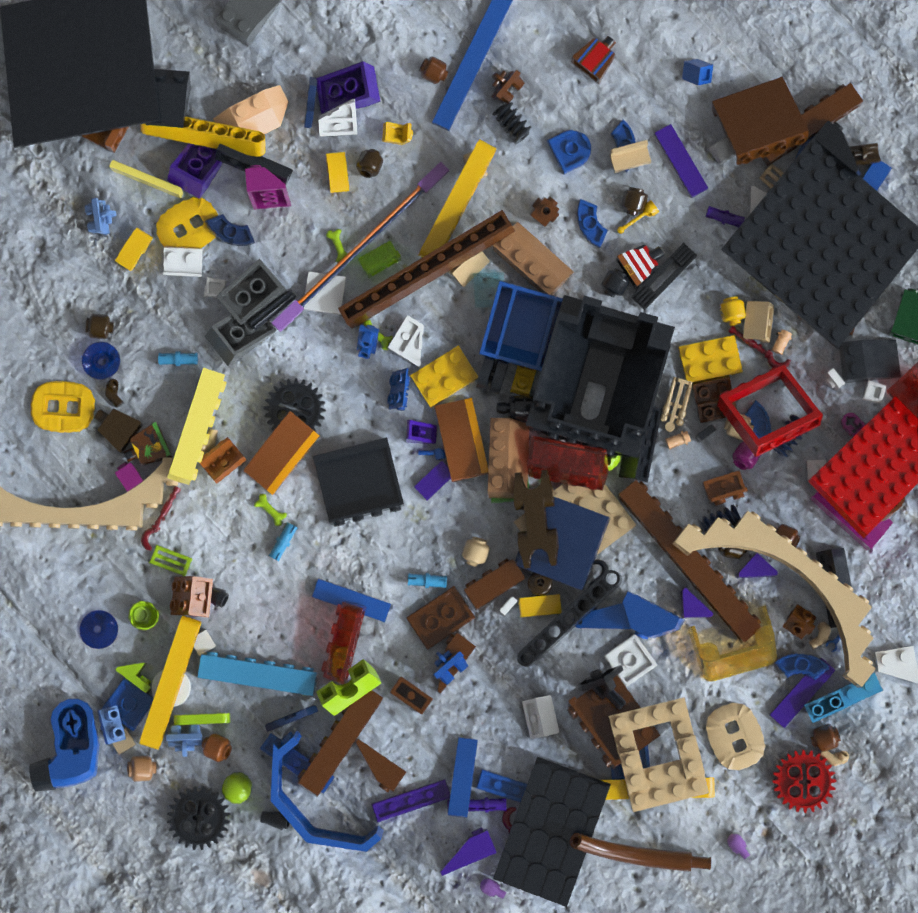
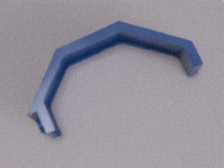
M290 731L282 738V741L277 737L273 743L270 801L306 843L367 852L379 842L384 832L379 825L367 835L360 836L316 828L309 822L282 789L283 756L299 743L302 735L298 731L295 733Z

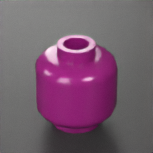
M741 442L733 452L732 458L736 467L746 470L752 469L761 455L755 457L745 442Z

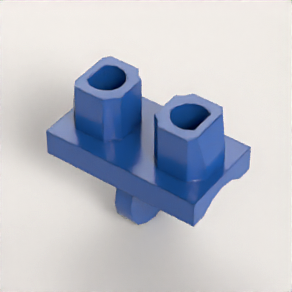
M360 325L357 343L359 357L369 359L371 353H376L379 329L375 326Z
M448 650L443 655L438 651L436 654L439 659L434 664L437 667L442 663L445 665L433 675L448 685L455 679L448 671L453 665L460 673L468 667L463 658L464 655L459 651L452 659L447 661L446 659L452 655Z

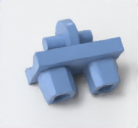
M98 198L91 199L92 203L85 205V213L88 216H94V221L87 224L88 232L103 235L110 234L109 224H112V218L117 216L116 211L110 210V205H106L104 200H98Z
M117 705L98 710L101 724L100 730L103 731L106 745L126 740Z
M173 725L170 727L169 734H166L168 746L175 747V752L182 751L183 757L188 756V751H195V746L202 745L204 740L199 725H190L189 734H182V727Z

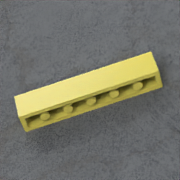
M206 368L202 369L167 476L168 479L187 485L190 484L191 480L195 481L198 469H195L197 462L201 463L204 452L201 451L202 445H207L210 434H207L208 427L212 428L215 416H212L214 409L218 410L221 399L218 396L220 392H224L227 383L223 381L224 374Z

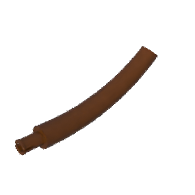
M580 833L573 834L570 839V846L572 848L614 861L691 872V868L711 869V857L692 856V852L624 845Z

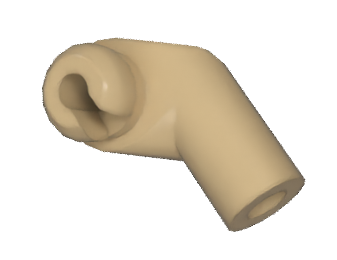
M208 430L210 436L207 445L203 444L201 449L204 454L215 447L217 430Z
M826 751L820 752V757H825L827 759L826 762L832 766L845 764L849 759V754L847 751L834 754Z

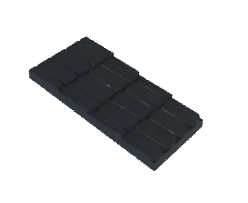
M537 757L493 879L567 907L586 855L585 852L572 848L570 846V839L575 833L589 837L593 836L611 784Z

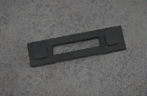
M683 242L631 298L646 310L697 257V254ZM675 261L679 267L653 292L649 288L651 284Z

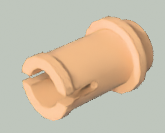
M782 329L781 332H778L779 336L771 349L779 355H783L789 340H792V334Z
M682 430L680 434L665 438L669 450L683 444L688 445L691 439L688 432H683Z

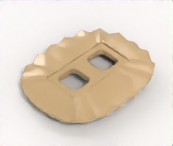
M730 703L715 709L707 719L706 730L711 747L719 762L727 769L741 770L756 764L764 755L765 743L761 727L751 709L744 704ZM735 720L739 731L728 734L725 724ZM743 739L746 749L738 753L735 752L732 743Z

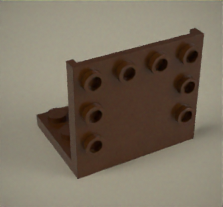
M618 675L613 678L616 684L614 690L626 701V704L620 710L607 698L602 700L592 689L577 699L575 696L568 701L567 707L570 716L579 721L583 731L588 734L593 745L603 755L602 761L608 768L611 766L612 769L618 767L621 761L618 757L608 716L641 708ZM654 725L633 730L638 751L661 736Z

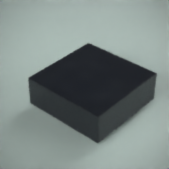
M713 424L709 425L696 435V440L699 443L717 429Z

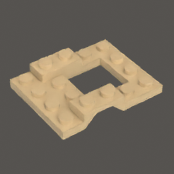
M590 464L554 490V497L610 517L597 555L636 526L635 522ZM524 513L513 522L520 532L527 531Z
M685 698L608 716L618 757L621 761L632 812L709 793L702 759ZM670 721L680 760L643 769L633 730Z

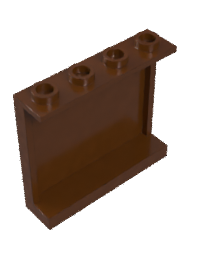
M783 76L712 101L713 115L718 117L736 156L737 165L747 164L756 158H764L771 153L784 151L788 147L801 145L808 141L809 130Z

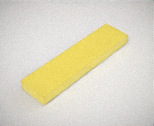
M112 160L109 167L116 173L180 199L184 194L181 187L115 160Z

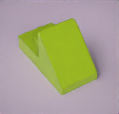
M147 663L120 666L115 669L147 694L150 693L152 687L149 684L151 681L143 675L141 677L138 676Z

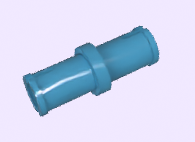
M176 351L175 353L158 354L159 365L181 366V364H198V353H181Z
M287 522L281 535L275 539L277 542L268 556L280 561L286 547L290 546L289 542L298 528Z
M408 573V586H425V588H446L447 576L430 575V573L425 575Z

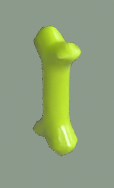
M341 229L329 230L326 233V237L333 241L338 253L337 263L348 254L345 252L340 241Z
M366 320L364 326L372 325L371 320ZM379 332L378 341L381 343L383 350H388L387 347L392 341L393 336H384Z
M260 494L259 500L254 502V507H262L273 517L275 526H281L282 520L287 517V513L278 512L268 503L266 494Z

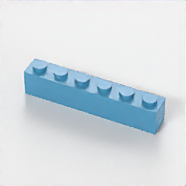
M207 652L206 655L201 654L197 678L314 696L318 673L313 672L314 668L302 667V670L294 669L295 665L283 664V667L275 666L276 662L264 661V664L256 663L257 659L245 658V661L237 660V656L226 655L225 658L218 657V653Z

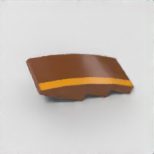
M472 398L436 405L435 411L451 481L455 482L488 474L489 469Z
M290 411L244 469V472L274 495L309 452L308 450L320 435Z

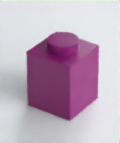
M131 462L121 464L117 468L118 471L115 472L127 492L144 481Z

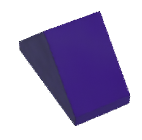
M407 420L406 443L436 444L437 425Z
M756 553L736 575L737 578L775 577L778 575V571Z
M686 587L681 591L683 619L710 618L713 616L714 613Z

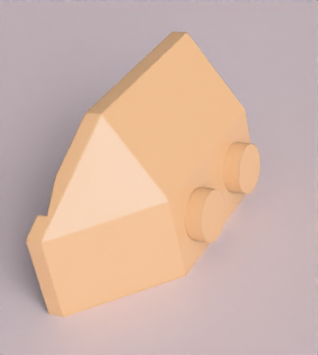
M279 85L263 90L227 108L213 118L215 123L256 130L266 134L281 126L289 102Z

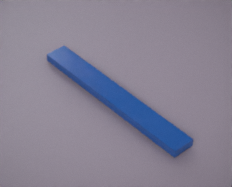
M513 0L491 1L432 124L450 131Z

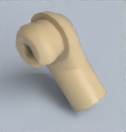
M826 622L818 624V636L809 641L813 650L826 643L829 639L831 628Z

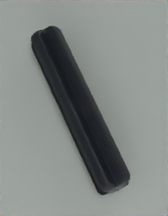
M292 290L285 292L250 320V327L253 330L261 327L291 303L296 297L295 293Z

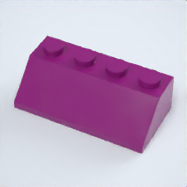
M252 165L250 168L245 169L247 193L254 210L291 206L285 183L260 165Z
M818 491L810 498L866 550H870L893 523L890 519L881 521L866 537L862 538Z

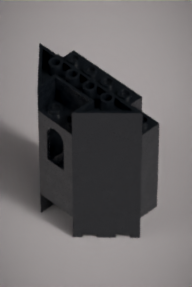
M564 295L526 426L546 435V438L561 443V440H565V443L571 446L578 444L584 446V449L594 452L598 450L597 454L609 457L638 458L675 327L657 322L659 317L643 312L635 316L601 306L602 300L584 295L583 300ZM588 381L607 387L599 415L591 420L584 418L580 411Z

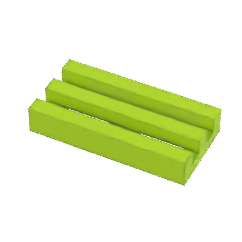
M156 545L149 563L186 576L193 559ZM160 550L187 562L183 564L157 553ZM155 558L170 562L184 569L180 571L155 561Z

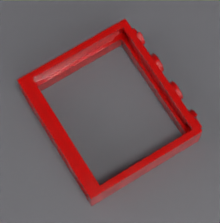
M785 365L778 368L774 367L763 375H757L747 383L743 382L730 391H724L719 396L718 401L719 409L755 457L820 426L823 416ZM781 380L807 415L758 439L732 403Z

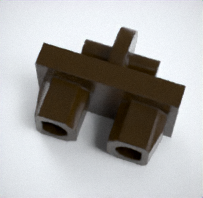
M878 143L850 146L857 165L880 163Z

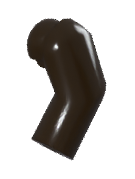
M110 379L106 384L105 396L118 408L123 404L122 399L117 395L119 382L116 379Z

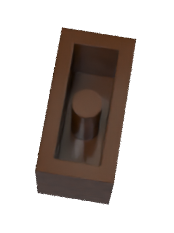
M403 677L399 678L390 691L391 694L421 715H423L433 698Z

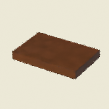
M453 586L406 617L426 649L429 650L475 619V616L455 586Z

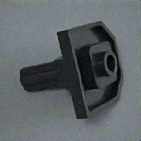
M622 665L604 671L600 669L594 670L589 673L590 677L577 685L580 691L592 689L602 700L607 698L619 710L626 704V701L614 690L616 684L613 678L624 670Z

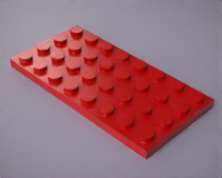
M896 396L808 480L862 538L866 537L918 484V418Z

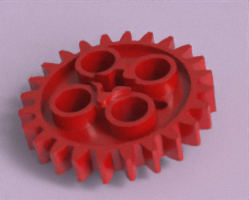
M802 749L801 754L794 750V756L787 753V760L780 759L783 763L782 766L776 764L779 772H773L777 779L772 780V782L778 784L773 790L780 791L777 798L784 797L781 803L784 805L789 802L788 809L795 806L796 812H799L800 808H803L804 813H807V808L815 812L814 806L816 805L822 809L821 802L828 804L826 797H833L829 791L836 790L831 785V783L837 782L836 779L831 778L835 774V771H829L832 765H825L827 759L824 757L820 760V753L813 756L812 750L808 754H806L804 749ZM802 764L806 765L805 777L809 780L805 784L806 798H803V784L799 782V780L803 779ZM793 766L799 768V773L796 776L789 775V769ZM817 766L819 768L816 776L809 775L810 767ZM793 786L800 788V792L796 796H792L789 793L790 788ZM812 786L819 787V793L815 796L809 793V789Z

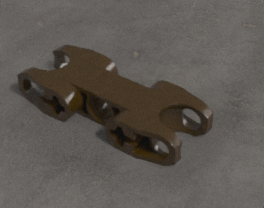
M541 470V482L535 489L525 487L522 473H515L514 506L515 510H525L527 530L517 533L518 549L522 557L524 569L531 568L532 554L538 549H543L547 552L551 566H557L559 549L557 528L548 529L546 507L555 506L554 489L548 470Z

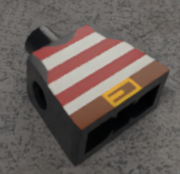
M642 245L618 255L616 261L623 272L628 275L627 278L636 290L659 269L660 266L657 260L662 258L664 253L659 246L649 251L646 245Z

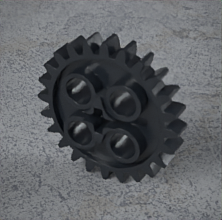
M295 378L294 383L287 379V385L280 382L281 388L274 386L276 392L268 393L272 398L265 399L269 406L264 407V410L269 411V413L264 415L265 418H271L267 424H274L271 430L274 431L282 420L278 419L280 412H292L289 408L280 407L279 404L281 403L292 408L297 405L299 410L310 412V416L296 411L295 415L297 417H305L306 424L316 432L315 426H322L318 421L325 420L321 413L326 412V409L321 408V406L326 404L325 401H319L323 395H316L319 389L315 388L312 390L313 384L309 383L306 386L304 379L299 384L297 378ZM287 393L294 395V399L291 402L284 401V396ZM305 399L312 400V405L308 408L302 406V402Z
M194 786L193 792L186 788L187 794L185 795L180 792L181 799H173L176 805H169L173 809V812L167 813V815L172 816V819L168 820L167 823L173 824L169 831L175 830L176 833L173 835V838L179 836L178 843L180 844L185 841V848H188L190 844H192L193 850H196L197 845L200 846L201 850H204L205 844L211 848V841L218 844L217 837L224 838L225 836L222 834V831L229 830L225 827V824L231 823V821L226 819V816L231 815V813L225 812L229 805L223 806L222 803L225 798L218 799L219 792L213 795V788H210L208 792H206L205 786H202L200 791L197 786ZM202 800L203 806L200 815L204 817V820L199 822V833L195 835L197 819H194V816L199 814V802ZM189 801L194 802L196 805L193 812H188L186 809V804ZM207 804H212L215 807L214 814L208 815L206 813L205 807ZM185 821H190L193 825L190 832L183 829ZM206 823L212 827V832L209 835L202 831V827Z

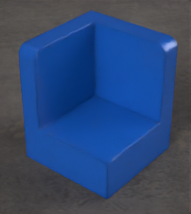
M700 59L684 61L682 79L695 85L711 83L713 64Z

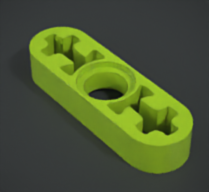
M230 713L174 715V725L230 723Z

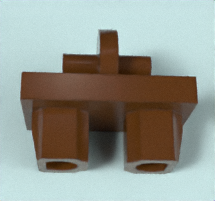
M504 70L500 75L494 73L492 78L495 81L492 86L497 89L491 97L494 100H500L504 104L510 103L514 97L508 91L510 86L519 91L525 84L521 77H519L521 73L518 70L511 71L506 78L507 73Z

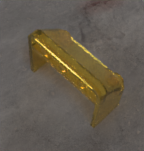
M766 605L758 608L763 627L758 628L755 632L757 645L720 655L715 644L710 642L700 644L695 626L688 628L701 675L706 681H717L775 663L777 659L775 635Z

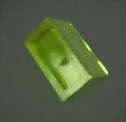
M388 241L359 257L358 261L367 277L371 278L401 261V255L394 248L392 242Z

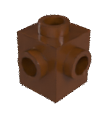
M544 196L542 199L538 197L532 205L534 209L530 212V215L546 227L550 221L553 223L559 216V208L556 207L558 203L550 196L548 199ZM548 207V212L543 213V209Z
M797 604L787 616L782 627L802 640L806 634L810 635L816 627L813 624L816 616Z

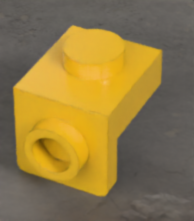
M383 123L382 142L404 145L410 142L413 136L412 124Z

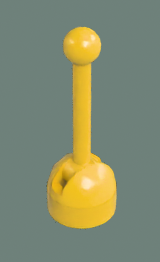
M651 200L648 201L644 212L624 226H619L617 232L619 234L624 233L626 228L643 216H655L659 213V210Z

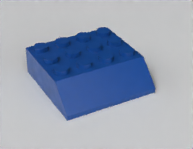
M499 281L479 354L541 372L563 298Z

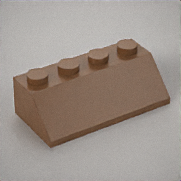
M517 222L513 225L515 232L495 243L493 251L539 292L553 296L574 271Z
M490 418L489 498L514 499L515 473H522L525 487L528 488L530 427L526 426V423L511 418Z

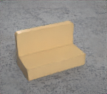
M644 140L611 149L609 156L614 173L650 164L651 158L647 148L648 141Z
M482 251L448 271V273L454 276L462 287H465L490 261Z
M762 301L747 302L743 338L770 343L774 305L770 302Z

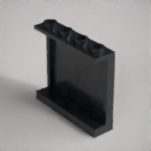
M387 437L312 456L330 525L334 524V527L345 525V521L351 519L353 522L361 521L367 515H371V517L383 515L382 512L390 510V513L397 512L404 506Z

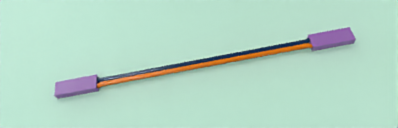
M442 162L437 164L399 206L300 300H295L272 322V325L279 332L285 329L324 286L422 193H427L449 172V169Z

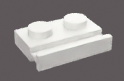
M165 246L163 275L201 277L203 248Z

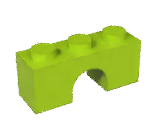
M364 659L348 669L351 677L348 683L337 685L331 681L316 691L321 705L333 716L381 684L376 670Z

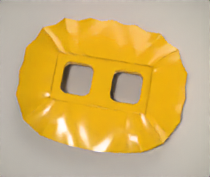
M192 197L188 200H183L160 216L156 223V234L164 247L202 248L216 238L208 229L205 221L218 216L217 211L210 202L203 198ZM199 215L203 225L193 228L190 219ZM182 224L187 234L178 238L173 229Z
M67 381L46 382L38 386L32 395L31 417L34 423L43 430L59 433L80 432L87 428L94 419L95 398L92 391L83 384ZM50 400L59 401L58 412H48V402ZM69 401L78 402V412L76 414L67 413V403Z

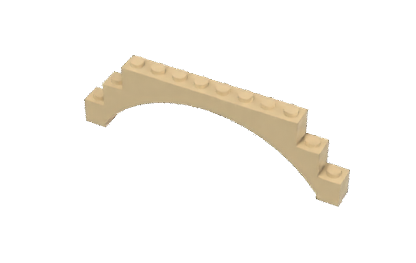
M163 457L160 466L142 483L127 493L91 506L76 508L43 506L16 497L0 487V527L3 526V523H10V527H22V524H29V527L41 528V524L49 525V528H60V525H68L69 529H80V526H87V529L98 530L99 526H106V530H118V527H126L128 531H137V527L143 528L144 505H146V508L153 509L158 508V505H163L164 483L167 486H178V483H180L167 478L173 458Z
M749 511L745 512L733 528L727 519H720L718 517L704 535L701 533L702 530L695 524H687L672 544L687 556L692 551L706 548H739L766 555L798 573L821 597L837 626L844 653L845 672L842 676L857 688L865 684L876 669L872 666L873 662L865 656L861 657L874 638L870 635V630L864 626H859L872 608L865 597L857 596L853 593L854 589L846 583H840L834 573L826 572L822 569L823 565L815 559H809L803 549L795 548L791 545L792 541L789 538L775 532L776 529L772 525L764 524L760 521L761 517L753 511L751 513Z

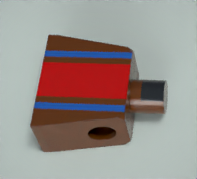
M609 36L602 43L598 39L593 38L572 56L571 63L596 83L600 84L614 60L615 53L611 49L616 42Z

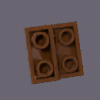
M727 375L693 383L692 389L700 423L726 418L718 407L719 396L724 391L732 390L730 376ZM733 402L732 404L737 409L736 402Z

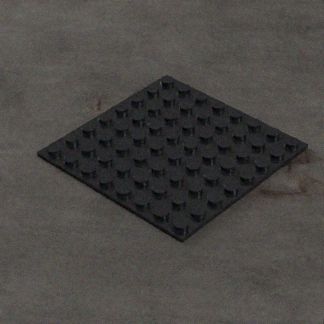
M29 0L0 6L14 148L160 121L147 0Z
M813 137L721 250L838 349L918 250V226Z

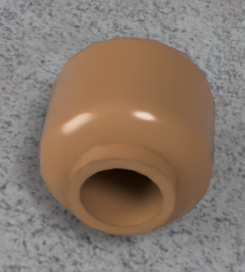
M148 755L132 757L130 762H127L128 777H131L134 782L150 781L153 774H156V762H152L151 757Z

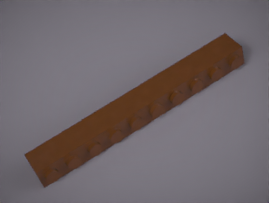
M501 210L338 309L346 324L353 329L514 233L515 230L504 211Z
M635 480L619 493L617 497L742 644L745 643L762 628L760 626V619L755 614L751 615L748 612V605L742 599H737L734 595L736 591L731 585L728 584L726 586L722 581L723 576L718 570L714 571L709 566L711 562L705 555L701 556L696 550L687 556L672 544L683 529L679 525L676 527L672 522L673 517L668 511L664 512L659 507L661 503L655 496L651 497L647 493V486L642 481L638 482Z

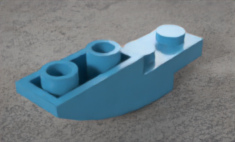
M872 673L860 688L849 683L804 706L812 723L873 696L883 691L875 673Z

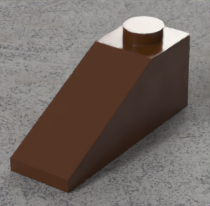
M458 632L455 636L451 634L445 642L447 644L445 652L449 650L452 655L446 660L449 661L460 651L466 661L476 646ZM453 665L448 671L454 677L458 669ZM441 680L439 681L438 692L440 694L447 686Z
M357 739L356 744L376 780L380 782L379 787L386 792H389V790L394 792L407 771L360 739Z

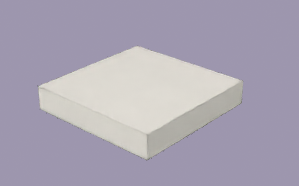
M308 272L305 294L326 274ZM336 275L304 306V310L341 315L338 308L343 303L346 277Z
M635 634L603 656L611 668L622 665L624 670L618 674V677L626 687L657 666Z

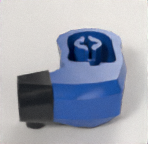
M67 699L59 703L52 711L51 724L55 736L56 755L52 759L49 757L30 764V780L35 792L72 787L87 782L97 775L100 743L93 711L88 703L79 699Z

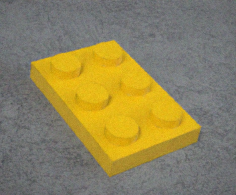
M735 335L678 347L685 380L695 383L743 372Z
M459 345L410 375L430 408L478 379L477 373Z

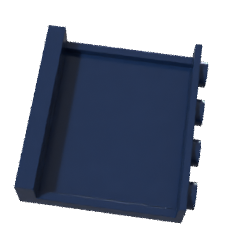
M554 497L555 506L546 507L548 529L557 528L559 549L557 566H551L547 552L543 549H538L532 554L531 568L527 570L584 590L610 517ZM518 551L515 559L518 562L516 566L524 568L521 554Z

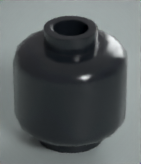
M616 268L609 270L601 283L605 289L604 293L613 298L615 295L622 296L630 283L627 278L628 275Z

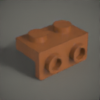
M227 437L220 441L211 451L204 454L200 464L215 483L218 484L245 462L246 458Z
M740 470L702 482L709 504L715 503V506L726 503L725 499L733 497V500L745 497L744 493L748 491L747 487L745 488Z

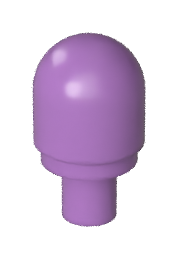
M731 834L727 839L728 846L736 854L739 853L745 860L750 856L745 849L747 847L746 842L739 834Z
M485 878L480 883L481 891L490 897H495L496 895L503 899L507 893L500 889V885L490 878Z

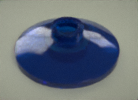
M96 342L88 346L84 351L82 366L90 377L98 380L108 379L119 369L120 355L113 345L107 342ZM100 359H105L104 365H99Z
M92 611L81 621L80 636L83 642L91 648H106L117 638V621L106 611ZM96 626L101 627L99 633H96L94 630Z

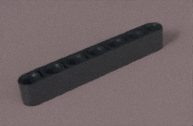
M608 570L518 653V663L529 667L538 662L622 583L621 574L615 570ZM614 573L617 576V582L610 584L608 576ZM596 587H601L603 590V594L599 598H596L593 593ZM582 600H586L589 604L585 611H582L579 607ZM568 613L574 615V621L571 624L565 621V616ZM554 626L560 629V634L557 637H553L551 634V629ZM540 639H543L546 643L543 650L537 648V642ZM526 652L530 653L532 657L529 663L523 661V655Z

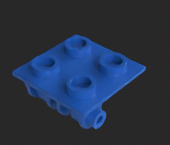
M408 368L392 372L389 384L391 390L387 398L388 410L397 408L399 411H405V407H407L408 398L405 396H408L406 391L409 390L407 387H409L410 380Z

